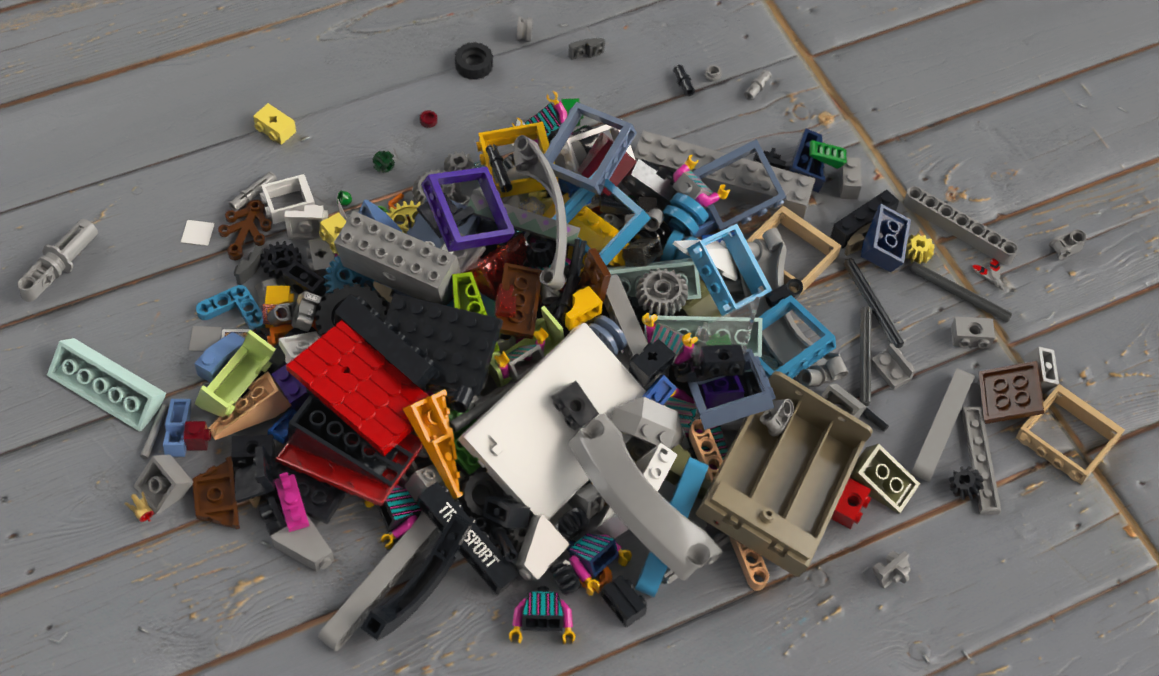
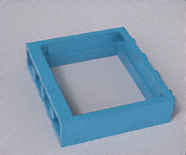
M596 171L590 176L589 179L593 178ZM605 179V188L635 215L599 252L606 266L651 219L640 206L609 179ZM580 187L564 204L567 224L591 200L595 193ZM556 214L551 219L556 220ZM587 244L584 255L588 253V249H591Z
M738 224L687 248L722 317L772 291ZM732 230L734 231L735 236H732V234H731V231H732ZM723 238L752 294L736 304L705 247ZM760 286H763L765 291H761Z
M790 295L779 301L771 309L766 310L758 318H762L763 331L792 310L821 338L775 370L793 379L801 370L807 369L836 348V338ZM759 357L765 374L769 378L775 371Z

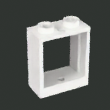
M304 174L261 185L263 193H260L261 201L263 204L266 203L265 212L267 218L271 217L273 224L285 221V211H304L305 205H315ZM301 191L304 202L274 210L270 198Z

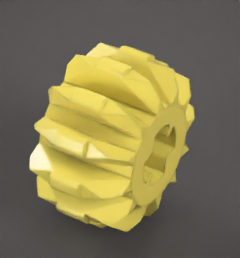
M919 233L916 236L911 234L907 242L905 259H911V263L914 261L919 264L922 262L927 263L934 254L935 247L932 244V239H926V234L923 237Z

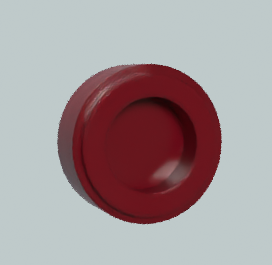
M427 110L420 114V124L423 127L432 128L437 124L438 120L435 112Z

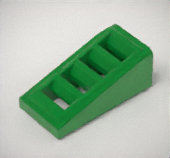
M814 140L810 141L811 157L836 169L846 164V149Z

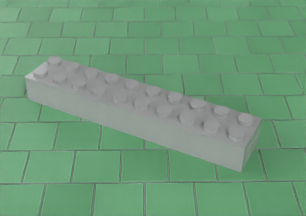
M647 131L642 132L634 152L635 159H644L673 173L685 163L689 155H693L691 158L693 162L698 160L694 169H689L691 172L726 155V153ZM744 158L701 179L713 192L717 193L720 185L724 184L726 185L725 191L730 189L728 198L753 205H759L778 195L763 164ZM771 166L787 198L784 201L785 204L775 209V207H772L770 209L778 211L782 206H785L804 219L816 178Z

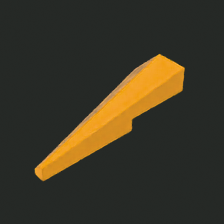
M445 389L403 408L452 498L456 499L462 496L463 492H460L458 479L460 478V473L457 472L455 460L457 459L453 428H450L448 415L450 414V409L446 405L445 397L447 396V391Z

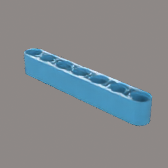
M689 457L670 501V504L686 518L690 514L709 465ZM651 551L637 580L635 590L654 598L667 566Z

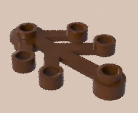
M252 200L248 202L244 209L236 212L229 210L225 213L226 221L229 223H234L238 218L247 215L245 220L230 226L223 224L218 228L221 237H227L231 233L240 230L235 243L231 244L227 249L231 260H239L243 257L242 245L249 231L253 236L255 245L262 246L265 244L264 235L259 233L253 222L255 217H257L262 231L268 232L272 229L271 221L266 219L263 214L265 206L262 201Z

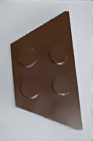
M228 456L222 464L217 467L214 465L207 469L205 473L199 474L192 479L195 514L197 519L240 529L238 505L235 500L234 468L231 456Z

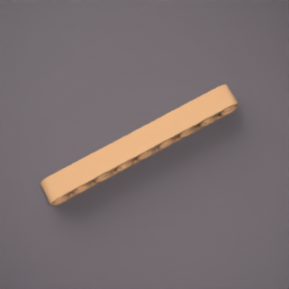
M697 419L691 424L688 434L697 459L707 465L713 464L719 469L723 460L710 428L704 430L701 419ZM694 429H701L703 433L698 434ZM706 446L710 451H703L701 447ZM708 467L705 475L706 480L712 482L718 469L712 470ZM730 537L749 587L756 591L762 590L769 580V573L762 556ZM746 557H753L755 559V563H749L746 560ZM758 575L762 577L763 582L755 581L753 576Z

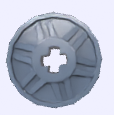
M600 315L594 320V323L588 325L614 356L618 354V351L623 350L627 346L624 333L610 318Z

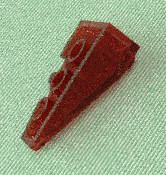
M522 233L516 235L463 272H472L481 294L494 301L499 300L504 264L510 263L521 266L527 258L526 251L529 245Z

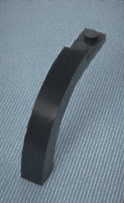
M454 513L432 551L415 575L390 600L380 607L371 610L361 629L377 641L389 635L410 618L447 574L456 560L455 554L473 524L458 513Z

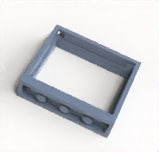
M576 102L569 110L564 123L560 125L558 133L550 141L544 156L556 177L600 195L605 188V179L611 178L637 132L631 123ZM582 115L621 130L592 179L553 164Z
M757 139L692 171L701 180L756 152L778 193L777 196L725 222H722L714 204H711L708 208L716 220L720 231L735 224H747L752 221V217L756 215L758 217L768 213V209L772 207L776 209L785 204L784 201H786L787 196Z
M751 348L743 351L745 358L744 371L752 370L761 393L706 409L698 385L726 376H718L699 382H687L704 430L774 408L772 400L776 398L773 388L770 386L759 356H754Z

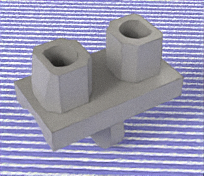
M892 551L886 557L887 566L878 562L873 567V573L879 578L882 588L885 589L892 582L897 583L900 581L906 583L909 581L908 573L911 570L907 560L909 557L907 552L904 551L899 554Z

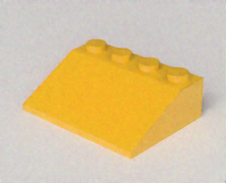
M569 193L562 196L565 204L570 199ZM554 203L543 216L552 218L556 214ZM586 206L568 223L579 227L578 237L581 240L587 241L586 244L591 249L596 248L598 253L606 234L614 237L619 232V230ZM569 246L568 248L569 259L572 258L574 248L572 246ZM587 253L583 256V261H582V263H583L584 265H585V258L587 257Z

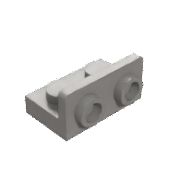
M893 343L888 345L886 351L871 358L872 366L892 390L912 380L915 372L913 365L904 358L900 349L896 348Z

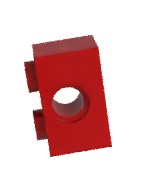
M849 478L831 519L849 529L852 528L854 523L858 524L863 515L860 512L863 507L867 508L871 501V497H869L871 489Z

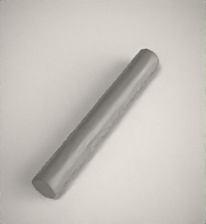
M161 405L140 455L143 459H148L168 412V405Z

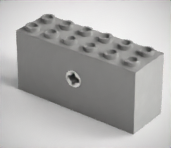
M353 211L334 242L344 267L413 298L447 306L454 295L452 274H459L461 272L457 256L452 254L453 251L448 252L446 244L440 249L358 212Z

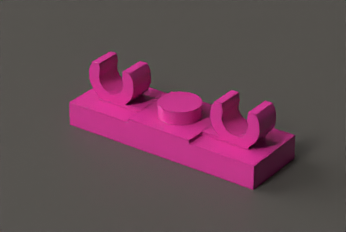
M288 472L279 474L280 478L274 481L289 532L309 527L295 475L288 476Z

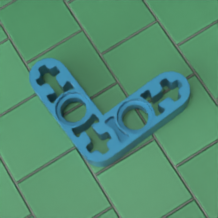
M243 285L234 286L201 301L196 306L197 315L202 320H209L237 307L252 331L260 332L265 328L263 313L249 290ZM224 299L228 301L226 305H218V302L220 300ZM248 305L254 307L253 310L249 312L243 310L244 307ZM254 316H255L256 320H257L258 322H260L259 324H256V323L253 321V317H254Z

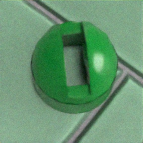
M346 191L338 193L337 204L338 199L342 206H348L352 202L350 193Z

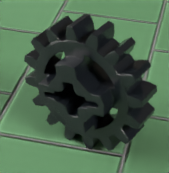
M277 241L275 246L269 244L270 249L264 248V254H261L260 262L264 273L268 272L269 277L276 275V279L283 276V272L294 261L302 264L299 248H294L293 243L287 245L286 241L283 244H279Z

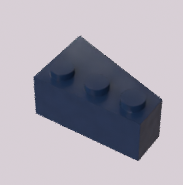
M806 128L798 142L789 171L816 178L812 191L819 193L825 183L824 163L810 156V141L814 140L823 143L821 134Z

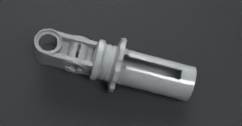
M80 219L55 246L46 244L43 247L42 252L44 256H41L37 263L18 281V288L24 301L31 302L36 300L56 278L61 276L62 271L65 273L72 271V261L98 235L97 228L90 221Z

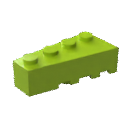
M472 272L452 274L454 307L487 315ZM496 343L494 352H499L500 348L498 343Z

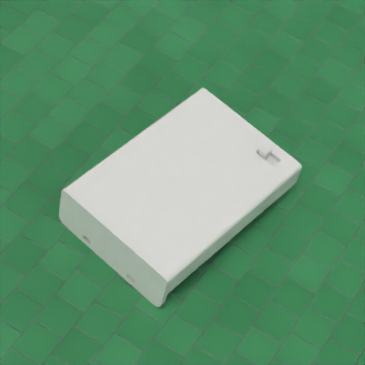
M586 323L574 327L558 345L458 438L459 442L469 453L479 459L478 463L488 469V474L507 495H512L513 500L530 507V520L534 515L541 514L549 520L590 480L568 445V442L581 428L574 430L566 424L565 416L555 408L554 400L551 396L569 383L577 381L599 415L605 413L611 419L615 407L638 399L646 393V390ZM571 402L570 407L576 412L577 406L574 402ZM621 432L624 444H626L632 437Z

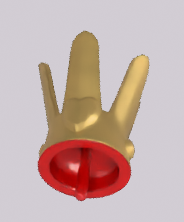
M144 492L141 493L143 497L141 500L135 494H132L131 498L136 507L127 502L124 504L134 512L140 522L146 520L150 522L154 512L148 506Z

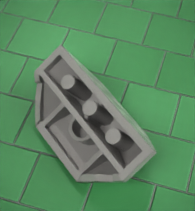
M640 397L615 407L610 419L620 432L655 447L661 443L667 448L672 449L679 444L681 445L684 438L678 411L646 397Z

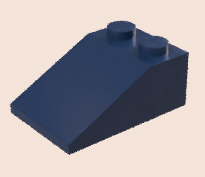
M880 204L863 241L861 257L890 273L904 264L911 219Z

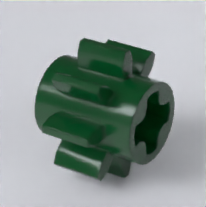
M378 151L373 157V163L375 164L373 168L383 173L391 171L395 165L392 159L394 155L389 151Z

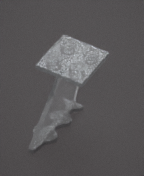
M756 296L709 324L703 322V326L698 327L696 337L699 339L698 345H693L691 358H694L695 364L700 363L701 346L741 344L745 356L760 297Z

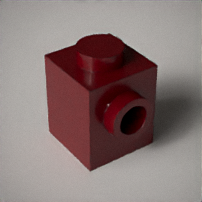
M185 421L183 439L187 451H207L208 441H211V429H208L206 421Z

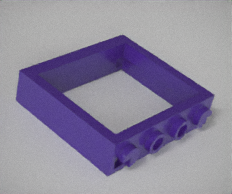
M488 167L429 174L422 182L421 186L448 252L505 243L515 234L514 226L511 224L507 210L502 203L500 193L494 184ZM478 180L498 230L461 236L440 185Z

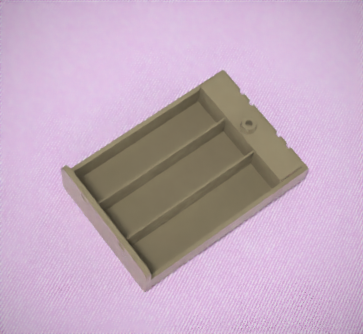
M775 371L768 378L776 398L773 400L790 399L794 405V412L786 424L785 430L777 436H771L767 426L760 421L764 411L745 417L696 511V516L792 575L799 577L809 567L862 448L871 437L873 430L869 425L789 376Z

